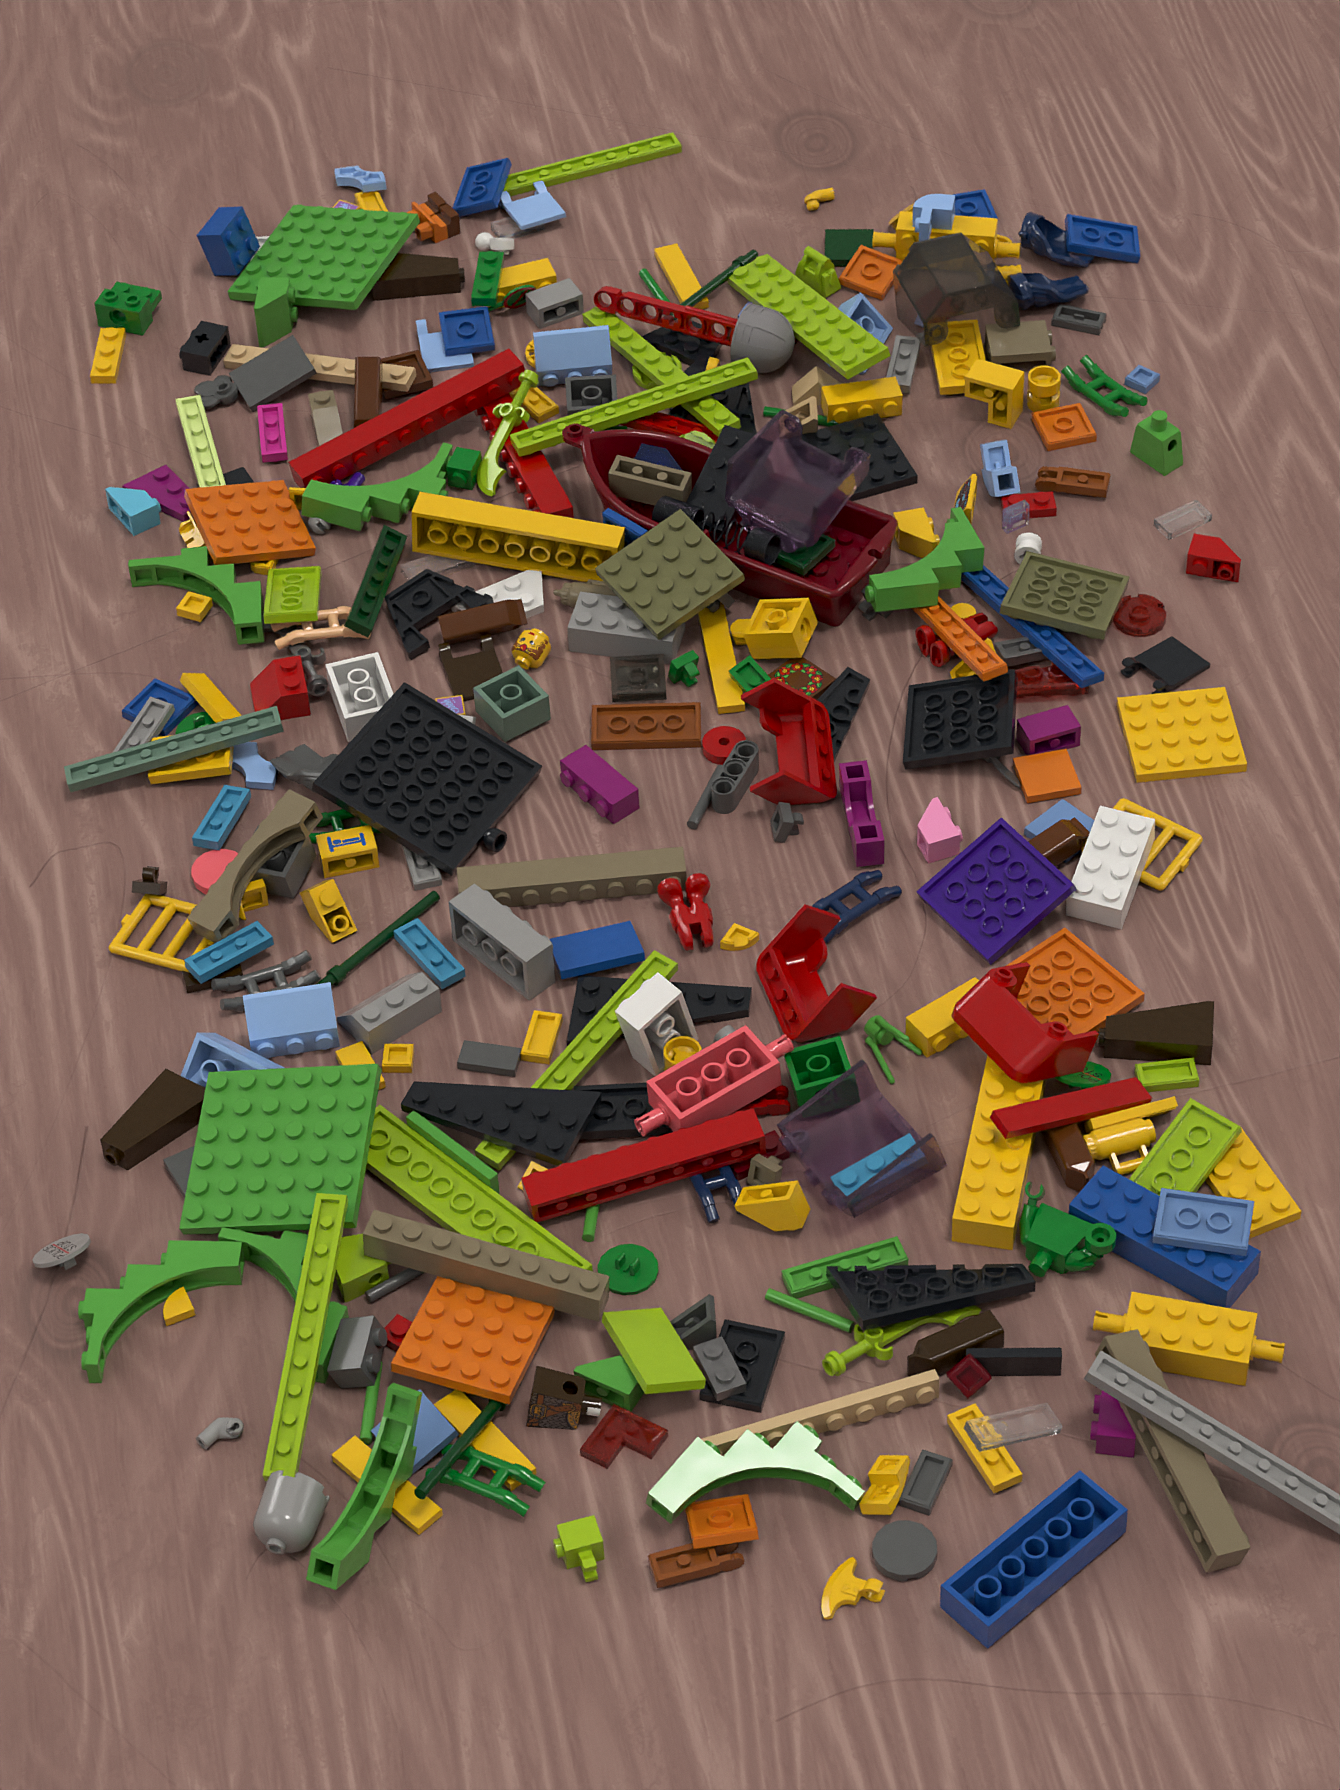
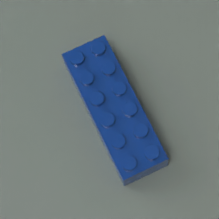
M1104 1165L1069 1204L1068 1214L1091 1224L1105 1223L1114 1228L1116 1232V1245L1111 1252L1207 1305L1230 1308L1258 1275L1261 1251L1249 1244L1247 1256L1153 1243L1160 1196Z
M1079 1470L946 1580L940 1589V1608L988 1649L1126 1532L1128 1509Z

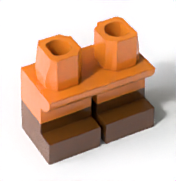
M433 192L427 195L428 201L420 205L416 202H411L412 210L406 213L418 214L420 223L414 231L416 237L421 242L430 238L436 244L461 234L459 214L438 193Z

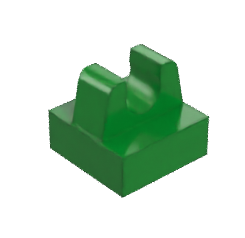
M694 650L671 661L668 677L674 684L680 680L687 687L698 683L695 677L700 674L697 669L699 657Z

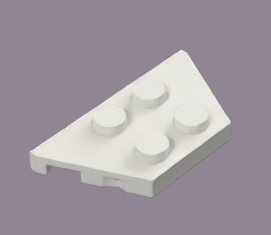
M526 570L476 591V593L481 595L485 593L490 595L494 603L507 599L517 600L522 598L526 618L544 612L542 571ZM457 603L451 607V610L458 612L459 610H466V608L462 604Z

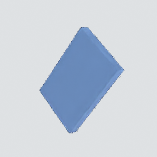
M1161 1188L1153 1243L1247 1256L1254 1201Z

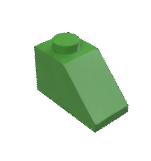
M621 1355L579 1365L574 1369L575 1376L583 1377L586 1380L584 1394L601 1397L603 1402L628 1413L632 1412L644 1394V1391Z

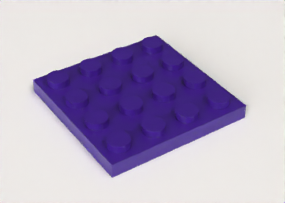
M1001 817L916 892L940 918L991 965L1077 889L1063 873Z

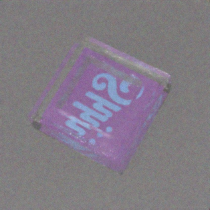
M1025 500L1003 509L1002 529L1007 534L1029 524L1030 505Z

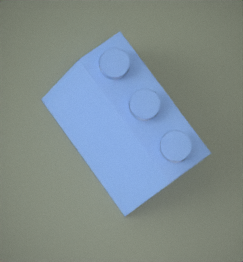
M862 293L842 303L838 308L883 344L893 330V327ZM867 369L859 374L863 375L867 371Z
M608 325L533 333L536 374L539 376L538 386L566 384V377L612 375Z
M330 982L243 995L251 1051L268 1059L340 1047Z
M197 1032L181 1076L206 1088L209 1072L280 1069L284 1067L217 1033Z

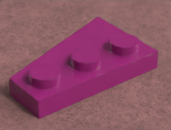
M167 465L161 466L122 485V488L145 490L152 499H157L161 512L182 522L190 519L187 514L190 509L184 498L185 489L190 488Z

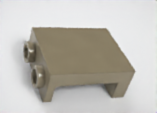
M1045 320L985 324V348L988 362L1001 365V363L1044 360L1045 366H1051V361L1056 360L1055 346H1050L1052 345V331L1047 330Z

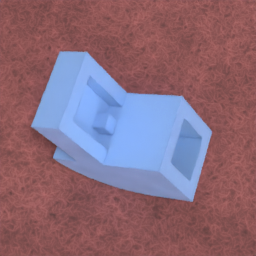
M929 194L919 198L914 203L912 227H915V232L919 233V243L929 244L932 228L952 230L955 217V195Z
M1007 440L980 444L984 468L981 471L989 495L999 497L1020 493L1017 467L1011 466Z

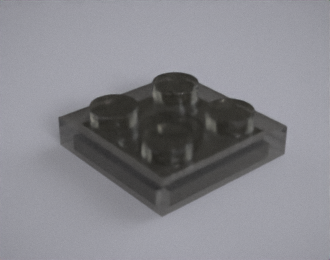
M664 654L610 657L612 703L667 699Z

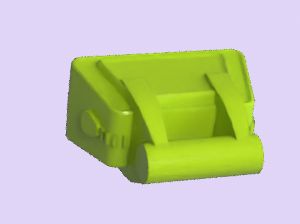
M807 246L804 250L805 255L799 261L794 275L826 299L841 289L834 264L829 258L812 247Z

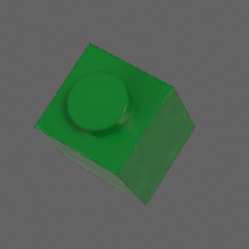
M456 447L446 466L448 486L473 490L477 483V472L482 461L481 451Z

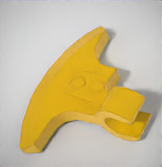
M854 1557L848 1558L833 1572L824 1588L821 1600L824 1619H832L836 1610L842 1605H856L862 1596L872 1602H881L885 1590L881 1589L883 1582L874 1578H870L867 1581L856 1578L853 1575L857 1566L856 1559Z

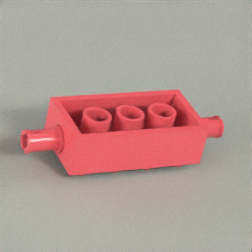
M745 1025L646 1081L649 1104L653 1110L634 1120L636 1129L639 1133L641 1132L642 1136H646L649 1132L665 1124L674 1132L680 1128H689L702 1124L707 1120L728 1116L782 1085L780 1062L777 1059L794 1051L791 1040L787 1038L786 1034H783L778 1039L764 1045Z

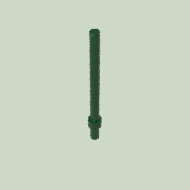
M752 249L744 256L737 257L733 260L730 267L679 305L695 306L729 280L735 269L754 261L759 256L758 252Z
M436 891L430 892L342 964L334 965L326 972V976L317 984L328 982L331 983V986L340 984L346 979V974L394 937V930L416 919L439 901V894Z
M489 1399L487 1406L414 1490L417 1498H426L497 1412L503 1411L508 1404Z

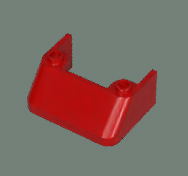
M776 678L742 694V701L759 709V721L762 728L776 736L779 764L778 773L750 786V792L776 805L779 802L790 803V805L821 803L836 797L837 785L830 719L825 706L820 701Z
M806 904L763 950L756 963L758 976L783 1033L790 1040L799 1043L848 1030L877 999L874 993L840 983L828 996L817 970L823 965L828 956L824 938L841 919L839 915Z
M1027 962L991 969L956 1002L951 1014L952 1019L1009 1078L1019 1083H1031L1084 1071L1099 1036L1096 1030L1073 1035L1066 1025L1058 1021L1041 1024L1017 1000L1030 968Z

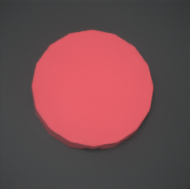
M229 849L211 850L199 856L191 869V876L196 889L203 894H207L210 886L219 879L226 866L234 860L238 853Z

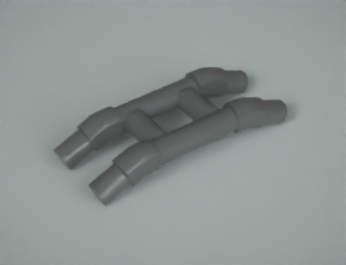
M305 950L297 956L281 962V964L246 975L212 979L211 987L213 990L238 991L246 987L249 994L263 993L260 992L257 983L271 978L274 979L277 987L264 992L313 985L321 980V976L315 969L304 977L301 976L288 984L285 976L296 972L301 966L312 960L310 953ZM243 997L221 999V1010L245 1011Z

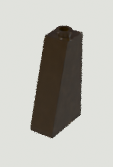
M397 253L372 287L373 299L378 301L461 293V283L465 282L464 268H459L458 258Z
M1214 1001L1106 1016L1105 1028H1099L1098 1046H1104L1103 1058L1155 1062L1194 1058L1195 1064L1211 1065Z
M165 1068L100 1139L104 1159L113 1166L118 1165L126 1170H130L198 1125L206 1088Z

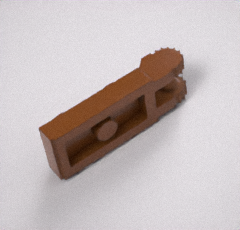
M1043 466L1038 470L1037 475L1039 478L1035 481V488L1041 492L1055 490L1057 492L1106 498L1111 474L1060 466L1059 468Z
M690 1543L649 1554L648 1563L656 1587L661 1588L719 1573L720 1570L724 1572L736 1570L745 1562L743 1555L737 1552L727 1553L737 1550L739 1543L694 1549L693 1544Z

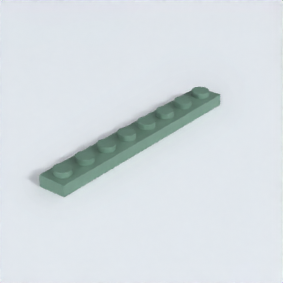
M277 706L64 766L70 793L284 732Z

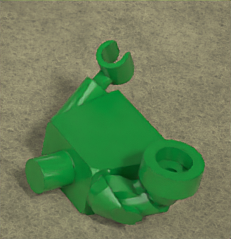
M1029 1181L1026 1184L1025 1193L1029 1199L1028 1203H1024L1019 1231L1021 1244L1026 1247L1025 1257L1031 1261L1028 1268L1033 1275L1043 1277L1049 1269L1060 1274H1065L1068 1271H1086L1096 1266L1094 1263L1103 1258L1104 1254L1113 1251L1116 1245V1232L1114 1228L1105 1223L1091 1224L1044 1203H1041L1038 1207L1036 1206L1037 1201L1041 1200L1045 1195L1043 1185L1041 1184L1040 1192L1037 1195H1031L1032 1182Z

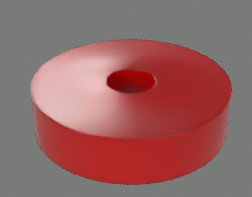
M731 726L715 727L709 730L702 739L703 754L710 762L723 765L734 746L738 742L746 740V737L739 729Z

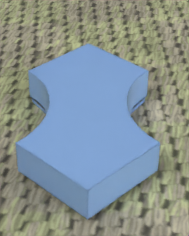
M359 166L334 169L337 186L357 187L363 193L387 189L385 176L382 171H365L360 169Z
M246 742L234 746L232 769L241 772L245 776L246 787L274 790L279 771L258 754L257 742Z

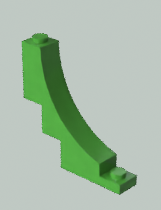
M951 508L950 519H947L945 523L943 538L937 547L926 557L894 571L869 575V586L865 587V597L867 602L871 603L875 612L937 605L939 590L960 588L961 573L983 570L985 547L962 508Z

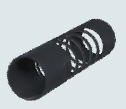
M669 496L661 497L655 504L652 520L661 523L681 509L702 531H704L708 516L712 514L713 519L709 533L713 528L715 515L712 511L704 519V512L701 507ZM724 515L717 520L714 527L713 543L716 546L726 528L727 520ZM722 518H724V526L722 532L715 541V534L718 523ZM736 519L731 521L726 530L725 547H722L729 550L728 546H730L737 534L738 521ZM733 522H736L734 535L727 544L729 529ZM745 524L739 531L737 551L735 553L738 552L741 555L740 550L744 547V555L746 557L772 565L780 552V536L777 533L759 527L754 528L750 532L749 524ZM747 526L746 539L739 548L740 535L744 527Z

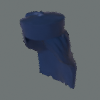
M1028 212L1025 215L1022 227L1018 233L1023 249L1033 250L1035 254L1045 256L1058 264L1082 268L1088 267L1089 263L1094 259L1092 255L1067 251L1065 230L1046 220L1044 216L1033 212Z
M1019 272L1007 276L1010 295L1021 310L1028 309L1031 306L1044 307L1052 303L1061 304L1069 302L1089 292L1088 286L1077 275L1062 280H1050L1041 273Z

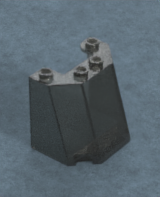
M961 232L914 242L909 248L910 252L893 270L897 317L925 347L939 344L945 340L948 335V317L994 308L995 322L1001 328L1006 329L1020 326L1018 301L990 254Z

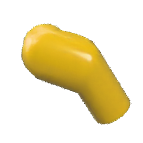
M833 188L816 190L804 198L807 210H817L819 207L818 202L834 200Z

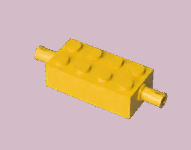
M900 211L895 234L874 231L872 247L894 248L896 258L905 261L903 269L977 275L980 270L995 268L997 257L1019 259L1021 243L999 242V239H997L998 219L958 215L954 217L952 230L932 228L929 244L919 243V233L915 232V227H912L913 212Z
M1131 1292L1128 1311L1124 1313V1316L1096 1310L1093 1322V1331L1098 1330L1118 1334L1138 1329L1142 1339L1149 1346L1150 1354L1156 1366L1162 1372L1246 1386L1250 1360L1253 1361V1358L1282 1363L1285 1343L1257 1339V1336H1255L1257 1313L1138 1292Z

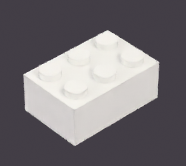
M378 652L325 664L328 688L348 742L361 731L393 695Z
M658 972L651 979L643 982L640 989L631 997L623 1000L615 1010L632 1057L654 1076L664 1071L663 1050L669 1040L678 1036H688L696 1041L699 1039L682 991Z

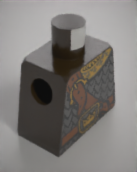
M536 1366L526 1426L577 1429L580 1414L599 1417L602 1398L584 1395L586 1380L583 1377Z

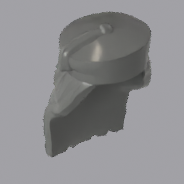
M302 744L296 747L294 751L289 750L276 757V759H271L270 763L285 778L302 784L313 791V782L339 754H330L323 758L307 745Z

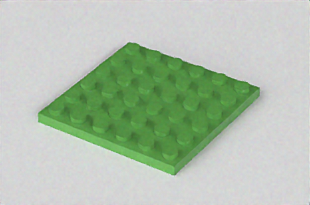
M293 205L227 291L231 300L255 302L260 277H290L291 287L295 288V302H293V305L356 310L420 223L418 214Z
M379 1064L209 1072L179 1227L183 1235L220 1233L222 1227L233 1230L240 1229L245 1232L309 1230L316 1193L347 1195L349 1202L344 1228H356L382 1071Z

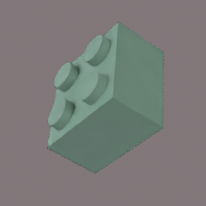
M519 665L473 688L475 711L504 742L551 719L549 695Z

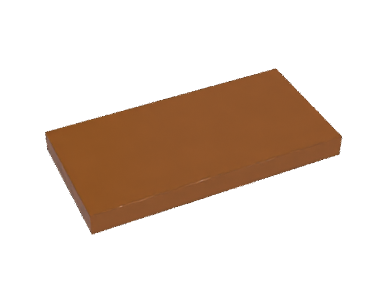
M701 702L592 705L591 748L592 750L701 748Z

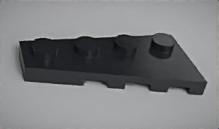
M849 667L840 674L818 699L825 706L829 714L834 762L870 685L868 677Z

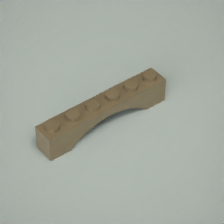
M290 789L277 801L275 808L260 823L259 828L252 837L244 843L241 851L226 866L219 879L210 886L208 893L200 903L192 909L187 919L196 934L216 943L236 930L239 926L241 900L247 885L255 873L279 851L296 842L307 839L323 818L315 801Z

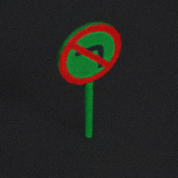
M533 285L517 287L507 293L496 306L488 307V311L491 312L502 306L508 309L524 306L526 304L525 293L537 289Z

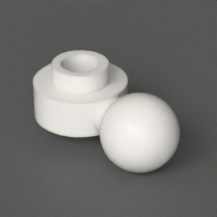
M482 232L475 240L476 247L481 251L492 249L495 252L509 254V250L514 249L513 238H493L490 233Z

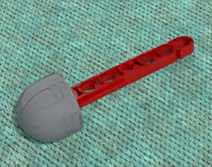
M604 286L594 294L595 306L604 312L619 313L623 317L730 346L731 362L748 357L756 368L757 373H768L779 369L788 361L794 349L795 337L791 324L784 315L771 308L751 303L743 309L739 318L736 319L630 291L622 293V289L611 286ZM602 293L610 296L611 304H606L602 301ZM624 299H628L633 303V310H628L624 306ZM647 305L655 308L656 316H651L647 313ZM692 317H696L701 321L702 328L693 326ZM716 323L724 327L725 333L723 335L715 331L714 325Z

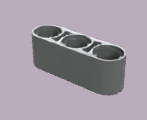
M750 740L738 742L711 784L712 808L715 812L720 814L733 812L758 773L759 748L755 742Z

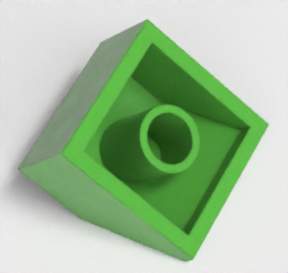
M260 277L254 306L259 347H266L291 333L293 323L298 321V308L293 307L295 288L291 287L290 277Z

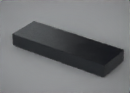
M1062 1348L966 1349V1356L971 1353L991 1376H1061Z

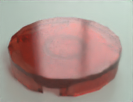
M1138 594V597L1131 598V595H1128L1121 599L1113 618V623L1118 630L1133 637L1155 635L1166 624L1165 606L1153 596Z

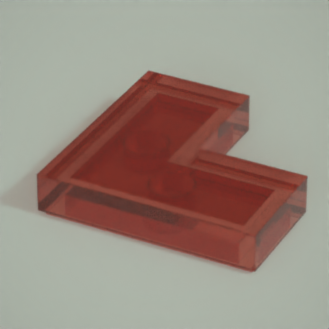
M613 1404L580 1448V1456L606 1469L609 1468L624 1446L652 1459L668 1438V1430Z

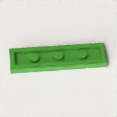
M412 1111L406 1116L409 1127L498 1194L500 1193L498 1173L417 1112Z
M898 1236L784 1269L781 1270L790 1296L798 1299L834 1288L826 1277L827 1266H838V1271H854L855 1266H866L867 1270L878 1271L884 1270L887 1265H908L909 1259Z

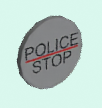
M83 1233L61 1238L41 1249L35 1254L32 1261L35 1267L38 1268L52 1267L59 1264L60 1267L64 1266V1269L67 1270L77 1265L74 1257L82 1253L90 1245L91 1240L88 1234Z

